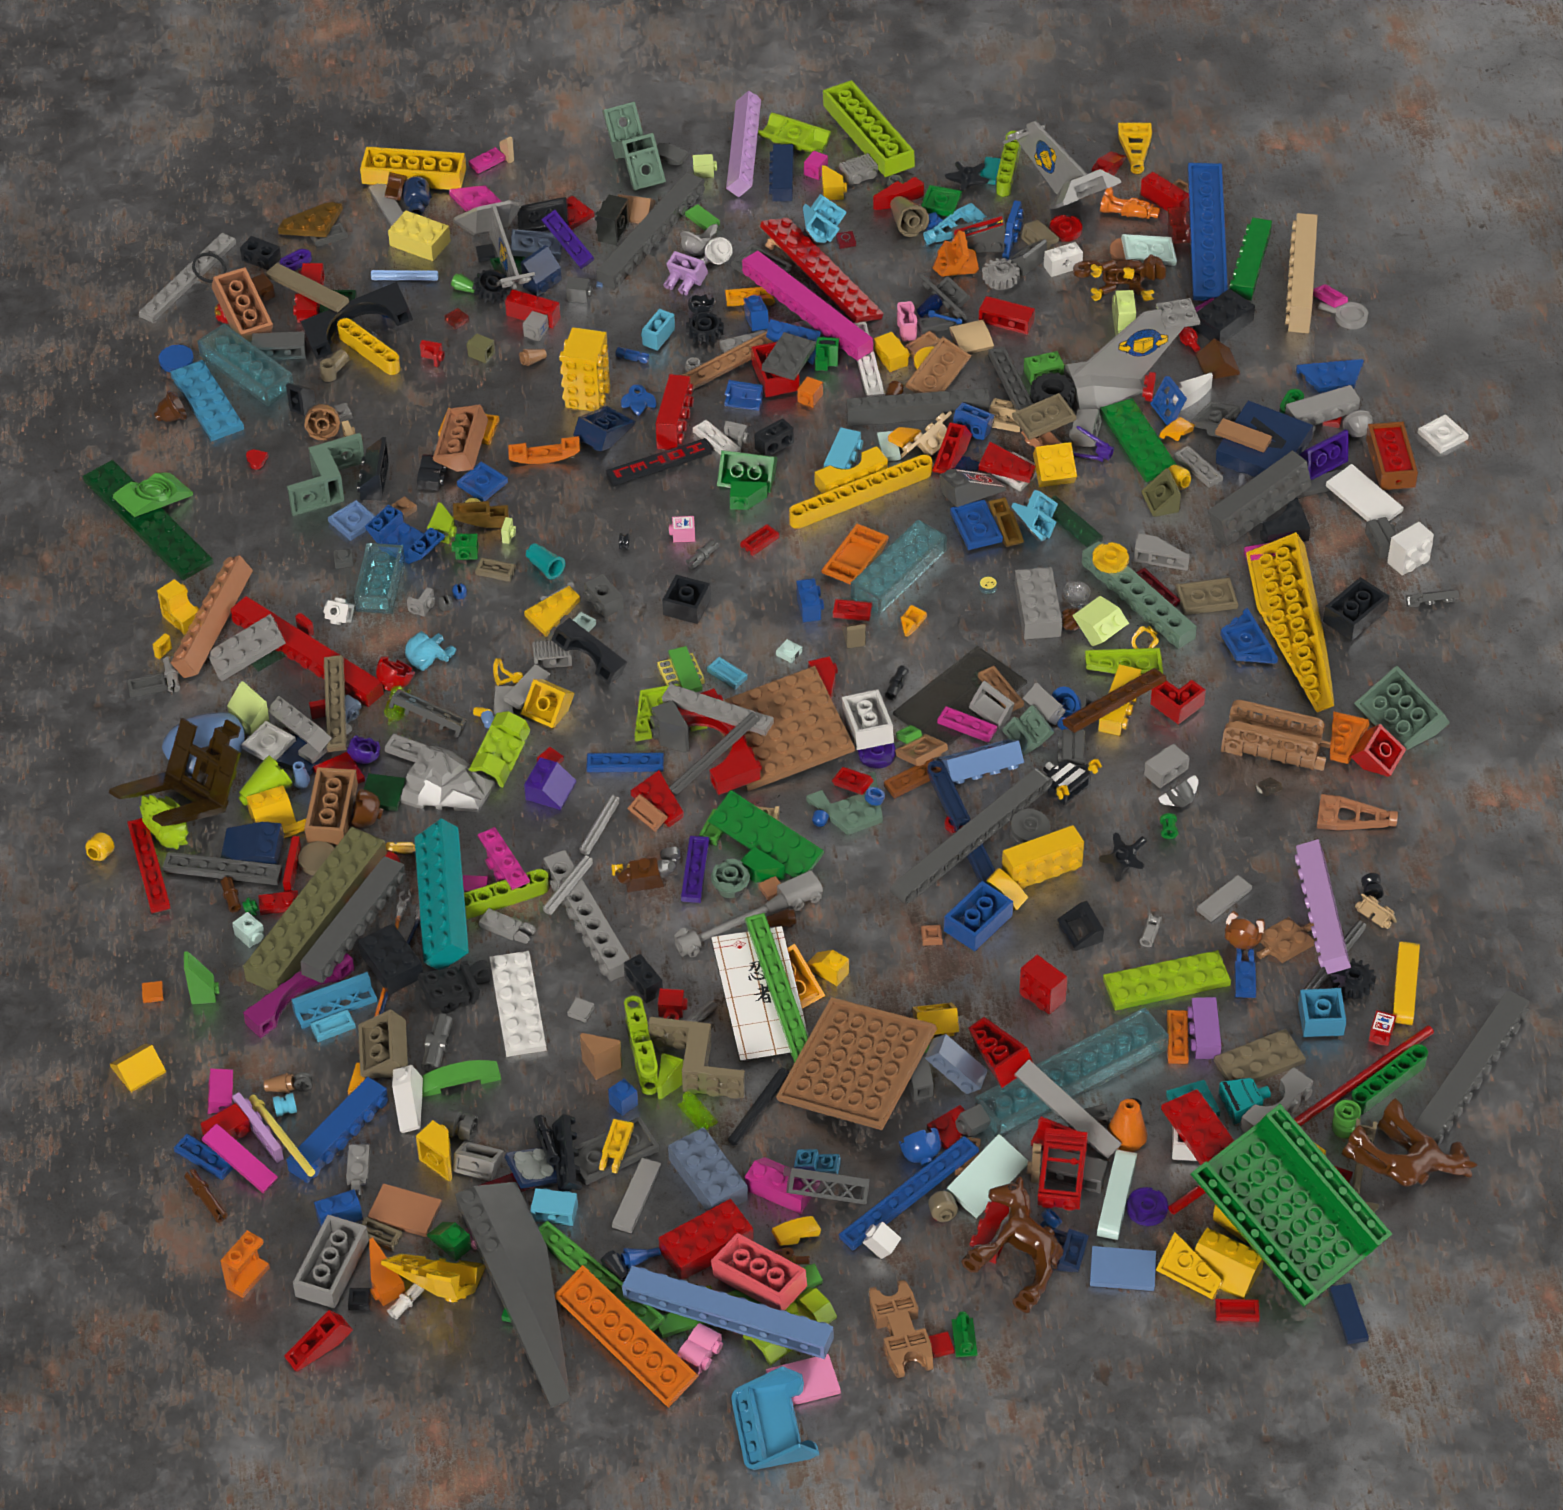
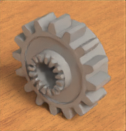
M996 258V261L989 260V264L985 263V267L982 268V279L985 280V284H988L993 289L1006 290L1017 284V280L1020 278V268L1017 267V263L1012 264V260L1005 261V258L1002 260Z

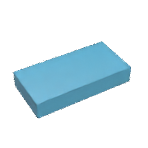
M718 657L707 667L708 673L735 690L748 679V674L721 657Z
M348 1009L310 1023L318 1042L356 1028Z

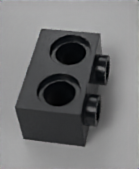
M250 236L240 247L242 261L266 270L271 269L281 260L280 246L254 236Z
M783 418L754 433L755 449L764 456H771L794 443V428Z
M641 953L624 962L625 978L647 1004L658 998L660 988L663 989L662 979Z

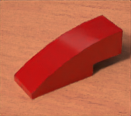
M916 177L903 184L899 181L893 183L873 196V209L883 210L891 208V201L897 196H902L910 201L924 196V183Z

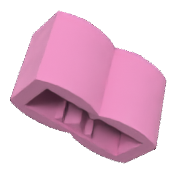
M911 301L898 302L897 325L900 328L899 334L902 341H912L917 338V317L914 314L915 308Z
M699 1323L681 1346L677 1355L699 1375L703 1370L706 1371L712 1361L710 1358L721 1351L723 1346L722 1334Z

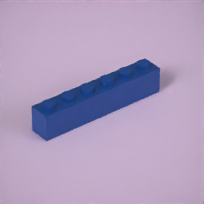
M367 1077L297 1148L315 1170V1174L311 1177L308 1176L292 1155L286 1159L288 1171L306 1183L312 1178L317 1177L320 1170L326 1164H329L340 1150L346 1147L348 1141L353 1136H356L367 1122L373 1119L378 1110L386 1106L388 1102L387 1088Z

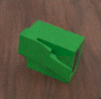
M817 337L815 371H828V366H838L839 338Z

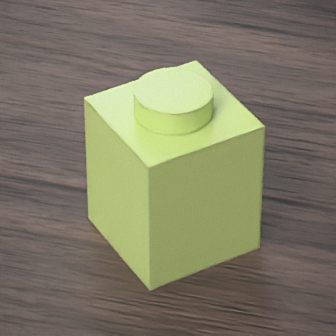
M713 154L693 155L694 175L700 178H714V171H717V162L713 161Z

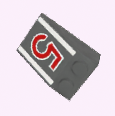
M949 469L945 473L939 474L942 494L956 507L1006 491V488L988 473Z

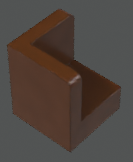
M389 172L384 197L401 201L406 176Z

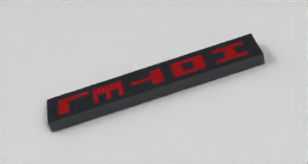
M704 438L606 470V475L612 485L615 486L711 455L712 449Z

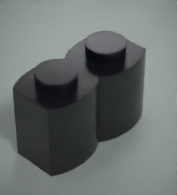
M422 455L417 476L418 489L439 491L440 487L444 486L445 475L443 474L444 472L447 473L448 467L433 460L434 455Z

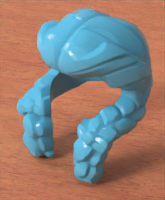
M420 631L408 640L405 654L408 661L416 669L425 671L433 664L435 658L448 662L449 658L455 654L456 648L450 645L443 650L439 646L444 641L440 633L429 638L427 634Z

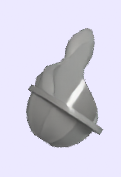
M713 224L709 226L701 235L681 231V244L684 252L690 256H699L705 253V247L712 239V236L716 234L718 225Z
M1364 410L1354 411L1343 419V429L1348 430L1352 437L1367 435L1368 424L1373 423L1372 415Z

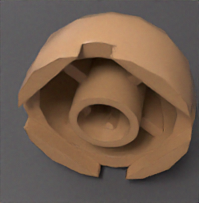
M318 404L308 410L304 426L312 438L325 441L338 433L340 418L333 407L327 404Z

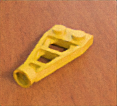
M1118 123V138L1129 160L1131 172L1140 174L1144 170L1145 157L1152 139L1151 123ZM1140 138L1143 140L1142 143H1130L1128 139ZM1131 150H1142L1141 153L1131 152Z

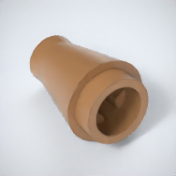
M544 348L524 349L519 353L521 364L530 366L547 357Z
M285 1073L264 1080L265 1092L290 1093L294 1091V1075Z

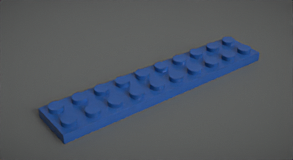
M1188 163L1193 300L1207 301L1210 298H1217L1228 290L1222 163Z

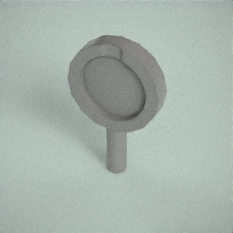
M1320 302L1318 309L1334 313L1336 322L1347 329H1359L1368 320V310L1356 302H1348L1336 308Z

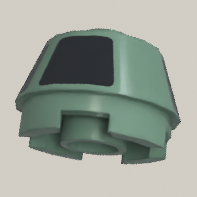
M726 859V862L715 865L711 873V881L721 896L736 898L744 892L750 881V874L741 861Z

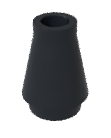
M614 1250L607 1252L601 1258L602 1266L624 1282L628 1272L620 1254Z

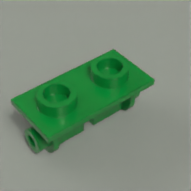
M964 1311L959 1312L956 1319H951L956 1357L978 1356L973 1318H969V1315Z

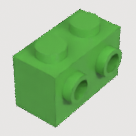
M1058 351L1024 358L1023 371L1030 385H1032V381L1044 373L1049 374L1053 372V374L1060 373V375H1064V363Z

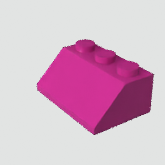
M766 1157L755 1160L745 1175L748 1192L802 1214L812 1197L786 1193L788 1176H783L784 1167L787 1166ZM794 1177L793 1190H800L805 1184L801 1178ZM816 1181L811 1185L814 1191L817 1190L820 1181Z

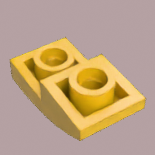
M997 868L986 880L989 886L1013 901V911L1018 910L1028 898L1020 886L1000 868Z
M807 1216L784 1222L772 1228L771 1232L781 1246L798 1244L800 1238L819 1236L821 1228L813 1216Z

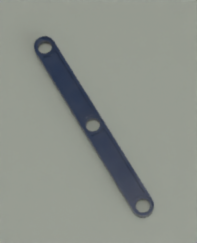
M934 760L928 764L927 774L956 833L960 826L966 825L971 819L945 765L941 761ZM934 767L941 768V771L935 773L931 771V769ZM982 843L967 858L979 883L983 881L988 884L986 880L994 873L995 868Z

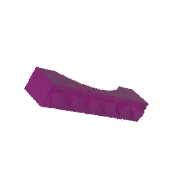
M346 953L342 962L336 965L332 975L327 977L323 983L302 975L301 971L297 972L291 979L280 984L277 989L265 995L256 1004L249 1006L243 1012L245 1024L260 1038L264 1037L277 1027L278 1020L285 1007L292 1001L291 999L315 986L340 982L355 971L353 959Z

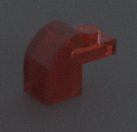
M1185 206L1168 207L1167 228L1168 235L1172 237L1173 244L1190 243V228L1186 222Z

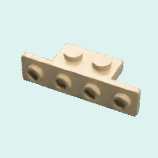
M949 411L946 415L942 413L935 419L937 421L935 425L930 423L924 429L926 433L922 434L920 432L913 439L915 441L913 444L909 442L902 448L904 452L901 454V458L908 454L915 446H918L925 455L930 457L937 452L942 445L947 431L943 422L953 413Z

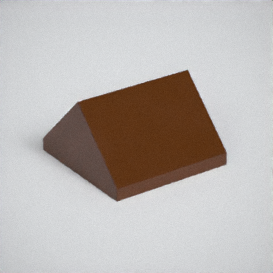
M1215 338L1196 354L1203 374L1212 373V379L1240 374L1230 348Z

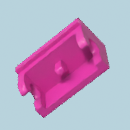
M210 1068L207 1114L219 1113L232 1105L233 1070Z

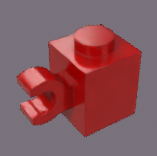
M660 988L658 1017L675 1020L683 1018V1011L688 1008V998H684V990Z

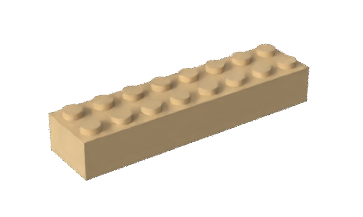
M1297 213L1296 220H1293L1292 230L1295 231H1292L1290 241L1291 255L1287 287L1288 302L1286 305V313L1289 314H1286L1285 324L1288 325V332L1309 333L1318 216L1315 214Z

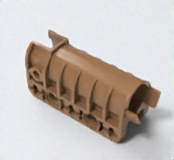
M1235 700L1231 706L1229 722L1226 724L1223 732L1221 752L1239 756L1246 753L1254 757L1259 756L1268 760L1280 761L1284 764L1296 765V767L1309 768L1313 771L1314 769L1323 771L1326 758L1318 756L1320 747L1330 748L1331 742L1322 740L1325 725L1319 718L1244 700Z

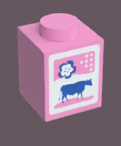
M694 516L672 517V524H669V535H673V543L695 542Z

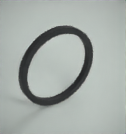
M201 253L193 260L192 269L194 274L200 280L207 283H212L213 280L206 279L198 274L195 268V262L198 258L203 256L214 257L221 262L224 269L223 274L227 271L223 259L213 253Z

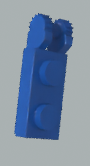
M1236 948L1235 997L1256 998L1254 949H1249L1248 951L1249 961H1241L1242 951Z

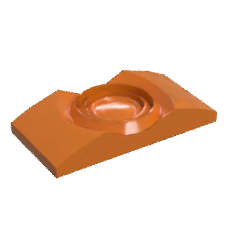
M856 524L823 567L822 573L855 586L865 577L871 564L879 559L889 540V536Z

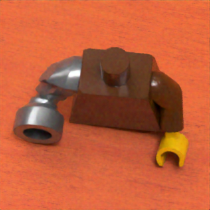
M677 847L665 848L660 851L661 860H657L655 857L628 862L627 868L624 870L622 863L617 865L611 864L612 875L616 876L620 883L626 884L627 893L664 887L663 878L670 875L676 869L677 861L681 857L680 850Z

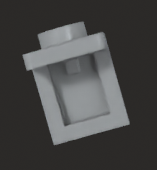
M726 421L724 425L725 435L731 440L738 441V446L742 449L749 440L747 425Z
M426 587L419 599L408 597V611L425 617L429 609L435 605L436 599L434 598L433 589Z

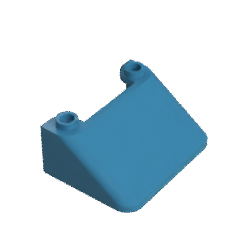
M779 1367L737 1387L733 1391L731 1401L743 1459L747 1468L757 1470L810 1460L820 1455L815 1442L811 1440L801 1442L792 1397L799 1396L803 1392L804 1381L802 1374L786 1367Z

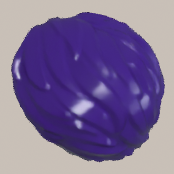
M355 735L349 742L347 752L356 763L370 764L379 757L381 747L379 742H375L371 737L364 739Z

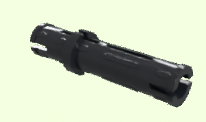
M537 1115L533 1119L536 1127V1136L541 1142L547 1163L552 1166L559 1163L560 1157L552 1138V1129L548 1126L544 1115Z

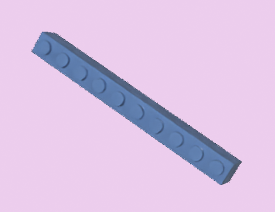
M632 1266L622 1285L623 1298L818 1358L825 1359L834 1339L833 1326L825 1322L810 1320L805 1316H797L785 1310L770 1308L765 1304H757L745 1298H737L722 1291L717 1292L702 1285L698 1286L682 1279L678 1280L668 1277L662 1273H654L643 1267Z

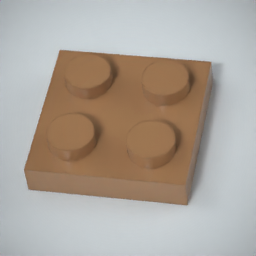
M925 734L896 749L895 752L897 757L916 766H921L926 761L941 756L943 752L948 750L947 743Z

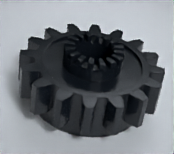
M492 269L477 273L472 287L475 290L474 295H479V300L485 299V303L491 301V304H494V301L500 303L501 299L505 301L510 293V287L502 288V285L497 286V282L500 279L506 278L505 274Z
M710 312L697 313L692 318H689V322H686V335H688L689 339H693L694 343L700 341V345L703 342L709 345V341L715 343L716 339H721V335L724 334V323L721 322V318Z
M1352 958L1350 962L1351 968L1332 973V987L1341 988L1344 998L1353 1000L1363 999L1365 995H1370L1371 990H1374L1376 982L1374 969L1369 970V964L1362 965L1363 960L1356 963L1355 959Z

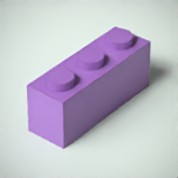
M1216 997L1192 998L1191 1006H1187L1188 1018H1191L1192 1021L1189 1022V1034L1193 1035L1191 1051H1195V1059H1214L1215 1056L1221 1054Z

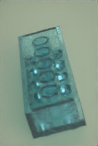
M222 324L197 340L199 353L202 358L267 407L287 394V383L294 384L291 372L226 324Z
M917 519L851 582V598L859 602L872 603V610L881 614L947 551V535Z

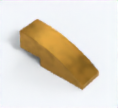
M1006 497L988 501L987 506L1003 536L1004 545L1009 547L1024 543L1015 515L1010 510Z
M489 501L453 503V518L470 525L502 528L505 517L509 518L508 505L490 506Z

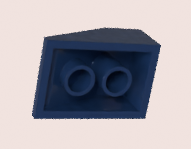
M606 406L578 417L573 436H579L580 442L593 446L597 451H604L611 448L635 425L636 421Z
M258 822L227 828L221 858L279 865L285 835L282 824Z

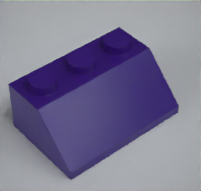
M1344 430L1299 454V456L1307 461L1311 480L1348 462V430Z

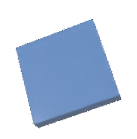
M355 500L330 515L328 522L351 541L367 531L365 525L375 515L358 500Z

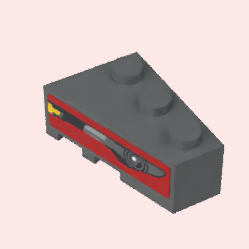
M1003 212L999 213L997 217L990 219L985 217L983 221L974 224L969 222L952 228V240L958 231L965 232L968 249H972L976 253L1004 251L1005 220Z

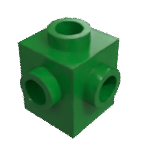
M478 534L455 535V541H452L451 548L452 552H455L456 560H478Z

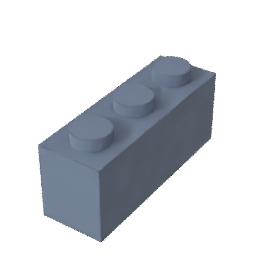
M947 1034L931 1040L925 1059L933 1067L937 1068L966 1094L982 1088L988 1071L983 1065Z

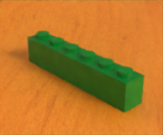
M1252 217L1251 223L1247 224L1246 227L1247 235L1243 237L1242 245L1244 246H1241L1239 253L1241 257H1238L1236 267L1238 268H1234V280L1231 279L1229 288L1246 300L1252 301L1271 235L1272 220Z

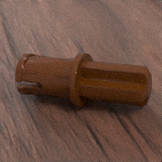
M225 876L221 880L224 891L223 898L227 900L230 912H238L241 909L238 890L235 889L232 878Z

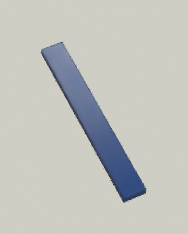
M963 1136L839 1233V1239L854 1251L863 1244L862 1242L867 1236L865 1232L871 1225L874 1224L876 1226L881 1222L887 1225L979 1152V1148L966 1136Z

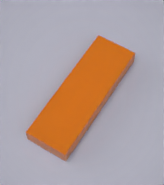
M1167 1010V1060L1169 1064H1188L1189 1061L1188 1013L1185 1010Z

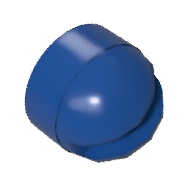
M462 583L455 584L452 588L453 597L455 599H464L467 596L466 586Z
M816 810L813 813L812 821L817 827L825 826L829 815L825 811Z

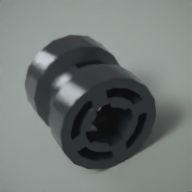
M1376 873L1364 875L1361 878L1364 895L1367 897L1371 895L1376 900L1382 898L1384 891L1381 886L1380 875Z

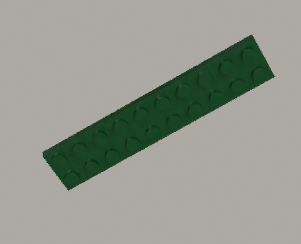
M114 460L83 475V481L183 581L214 564L213 558L162 508L134 517L113 499V494L130 482H135Z

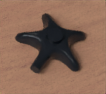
M957 161L955 166L959 171L945 174L946 179L960 183L961 190H966L974 185H983L989 181V179L979 175L985 168L984 163L975 167H964L960 161Z
M1115 832L1113 834V852L1109 855L1100 856L1099 861L1114 866L1115 880L1119 882L1126 869L1130 867L1144 868L1143 862L1137 859L1136 854L1147 842V839L1141 836L1134 844L1126 845L1119 833Z

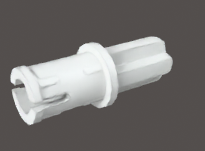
M414 1283L404 1294L399 1295L400 1298L387 1312L392 1318L397 1320L408 1307L413 1306V1301L425 1289Z

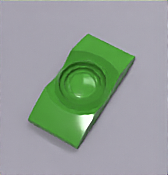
M154 473L147 480L140 483L130 482L113 494V499L136 517L191 497L193 492L171 473Z

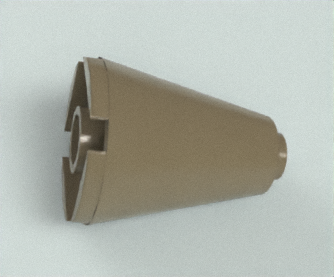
M897 196L891 201L890 207L900 233L907 237H914L919 235L920 231L927 228L929 215L924 207L902 196Z

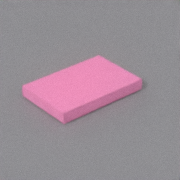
M829 1354L826 1355L825 1359L813 1357L766 1369V1374L779 1367H786L802 1374L804 1381L803 1392L799 1396L792 1397L793 1406L841 1394Z

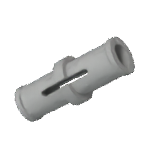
M169 656L163 659L165 666L164 677L167 679L168 691L173 692L172 687L174 686V692L180 690L178 682L179 672L169 662Z

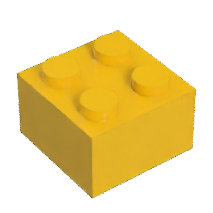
M1071 442L1035 447L1033 457L1039 487L1075 482L1077 473Z

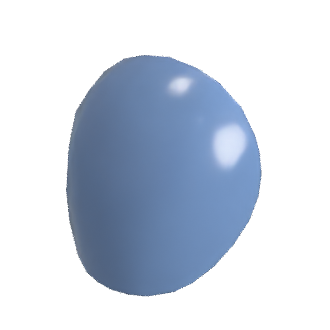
M206 713L186 719L198 726L193 744L200 748L209 746L214 729L223 726L225 720L228 719L241 727L239 737L231 739L229 746L241 752V744L245 739L244 729L238 718L231 713ZM179 724L169 731L162 743L163 752L168 760L170 759ZM191 754L185 772L190 774L193 773L197 759Z

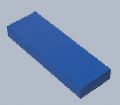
M186 1134L174 1147V1152L222 1181L234 1169L209 1146L189 1134Z

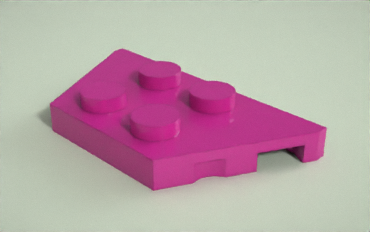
M486 185L449 190V195L466 212L476 207L502 202Z

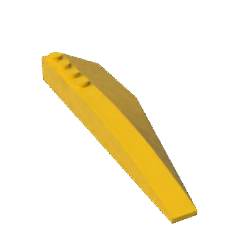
M1296 532L1248 551L1246 556L1257 609L1315 711L1320 712L1334 706L1332 681L1305 544ZM1263 554L1258 560H1251L1250 555Z

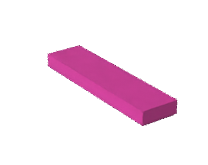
M218 1124L213 1126L202 1137L204 1143L263 1194L278 1180V1176Z

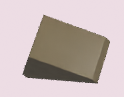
M856 623L842 626L847 648L865 646V624Z

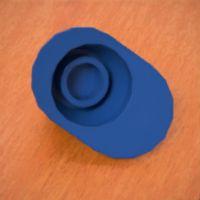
M1063 686L1058 687L1051 695L1066 710L1057 723L1061 730L1068 729L1063 725L1062 720L1081 709L1079 696L1071 688Z

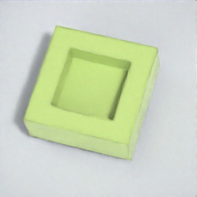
M505 517L501 529L502 543L509 544L511 538L515 536L516 526H513V518Z

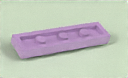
M240 1092L233 1095V1103H236L248 1117L252 1132L276 1163L283 1160V1144L279 1139L276 1140L273 1137L271 1128L263 1124V1119L259 1112L253 1111L247 1097L244 1099Z

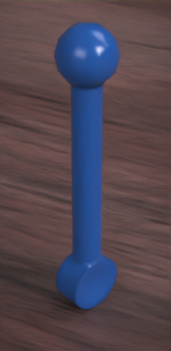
M933 310L928 312L929 317L935 316L956 322L958 325H961L963 322L961 318L955 319L940 315Z

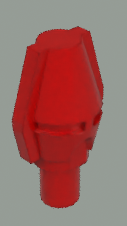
M1189 326L1184 327L1179 333L1180 341L1185 346L1192 347L1194 352H1198L1201 348L1197 344L1198 336L1196 331Z

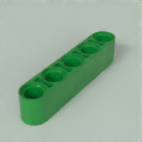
M1421 1044L1411 1046L1353 1090L1351 1101L1356 1102L1360 1106L1361 1115L1368 1112L1425 1068L1428 1056V1049Z

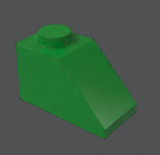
M731 481L730 509L749 510L767 498V482Z
M753 847L740 860L742 865L748 869L750 880L755 883L763 882L774 876L778 880L785 878V865L756 847Z
M442 1222L427 1234L430 1240L455 1261L471 1249L470 1234L456 1222Z

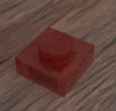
M456 308L445 315V321L457 329L469 322V316L459 308Z

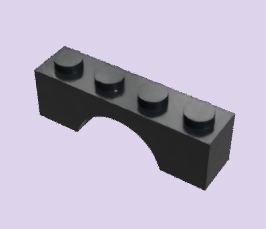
M568 618L556 628L551 639L564 651L577 650L589 655L596 665L595 674L609 685L623 673L627 661L571 618Z

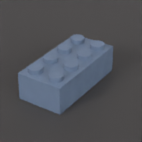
M704 1127L668 1145L669 1161L706 1211L729 1199H732L736 1206L748 1200L747 1184Z

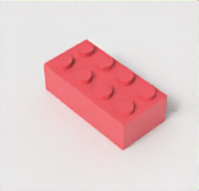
M739 1233L711 1260L713 1277L760 1303L777 1310H786L807 1287L806 1269Z

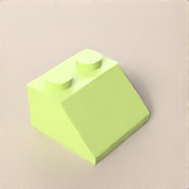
M1098 596L1072 615L1092 647L1103 643L1129 624L1120 608L1102 596Z
M242 681L227 707L228 713L233 714L241 722L244 734L250 736L265 721L270 723L267 702Z

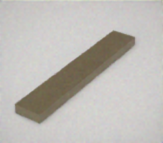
M276 263L266 272L267 278L337 313L349 303L347 297L279 263Z
M343 655L324 657L326 733L332 738L327 744L328 752L347 750Z

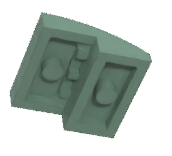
M1033 705L1019 718L1014 716L1002 729L1008 739L1019 740L1023 756L1039 747L1054 733L1039 710Z

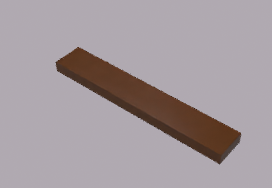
M1153 668L1062 720L1063 725L1075 733L1164 683L1166 676Z

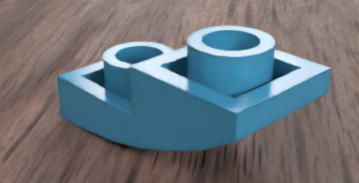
M799 1149L796 1153L794 1168L838 1175L841 1157L839 1154H819L817 1149Z

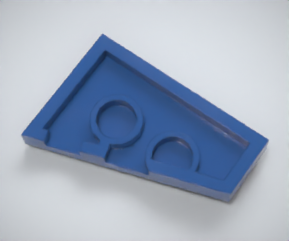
M770 319L766 338L773 342H778L782 334L786 332L816 342L821 332ZM816 348L808 358V362L812 365L816 355Z

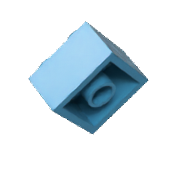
M1341 988L1300 990L1298 1007L1303 1037L1344 1035L1346 1016Z

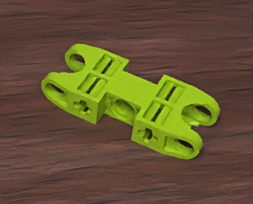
M629 996L624 1000L628 1039L633 1051L640 1089L642 1093L652 1095L657 1092L658 1065L655 1051L650 1039L642 999L638 996ZM635 1001L639 1005L631 1008L628 1006V1003ZM651 1082L655 1084V1087L646 1089L644 1085Z

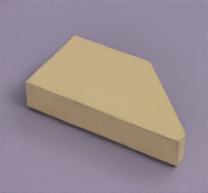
M510 136L499 142L500 151L505 155V160L508 163L514 162L513 139Z

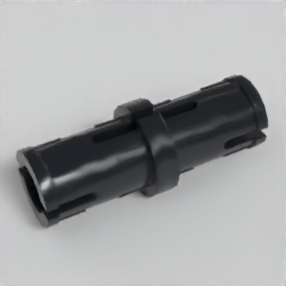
M898 666L895 675L890 679V685L885 692L887 699L895 700L900 689L904 687V680L909 673V669L906 666Z

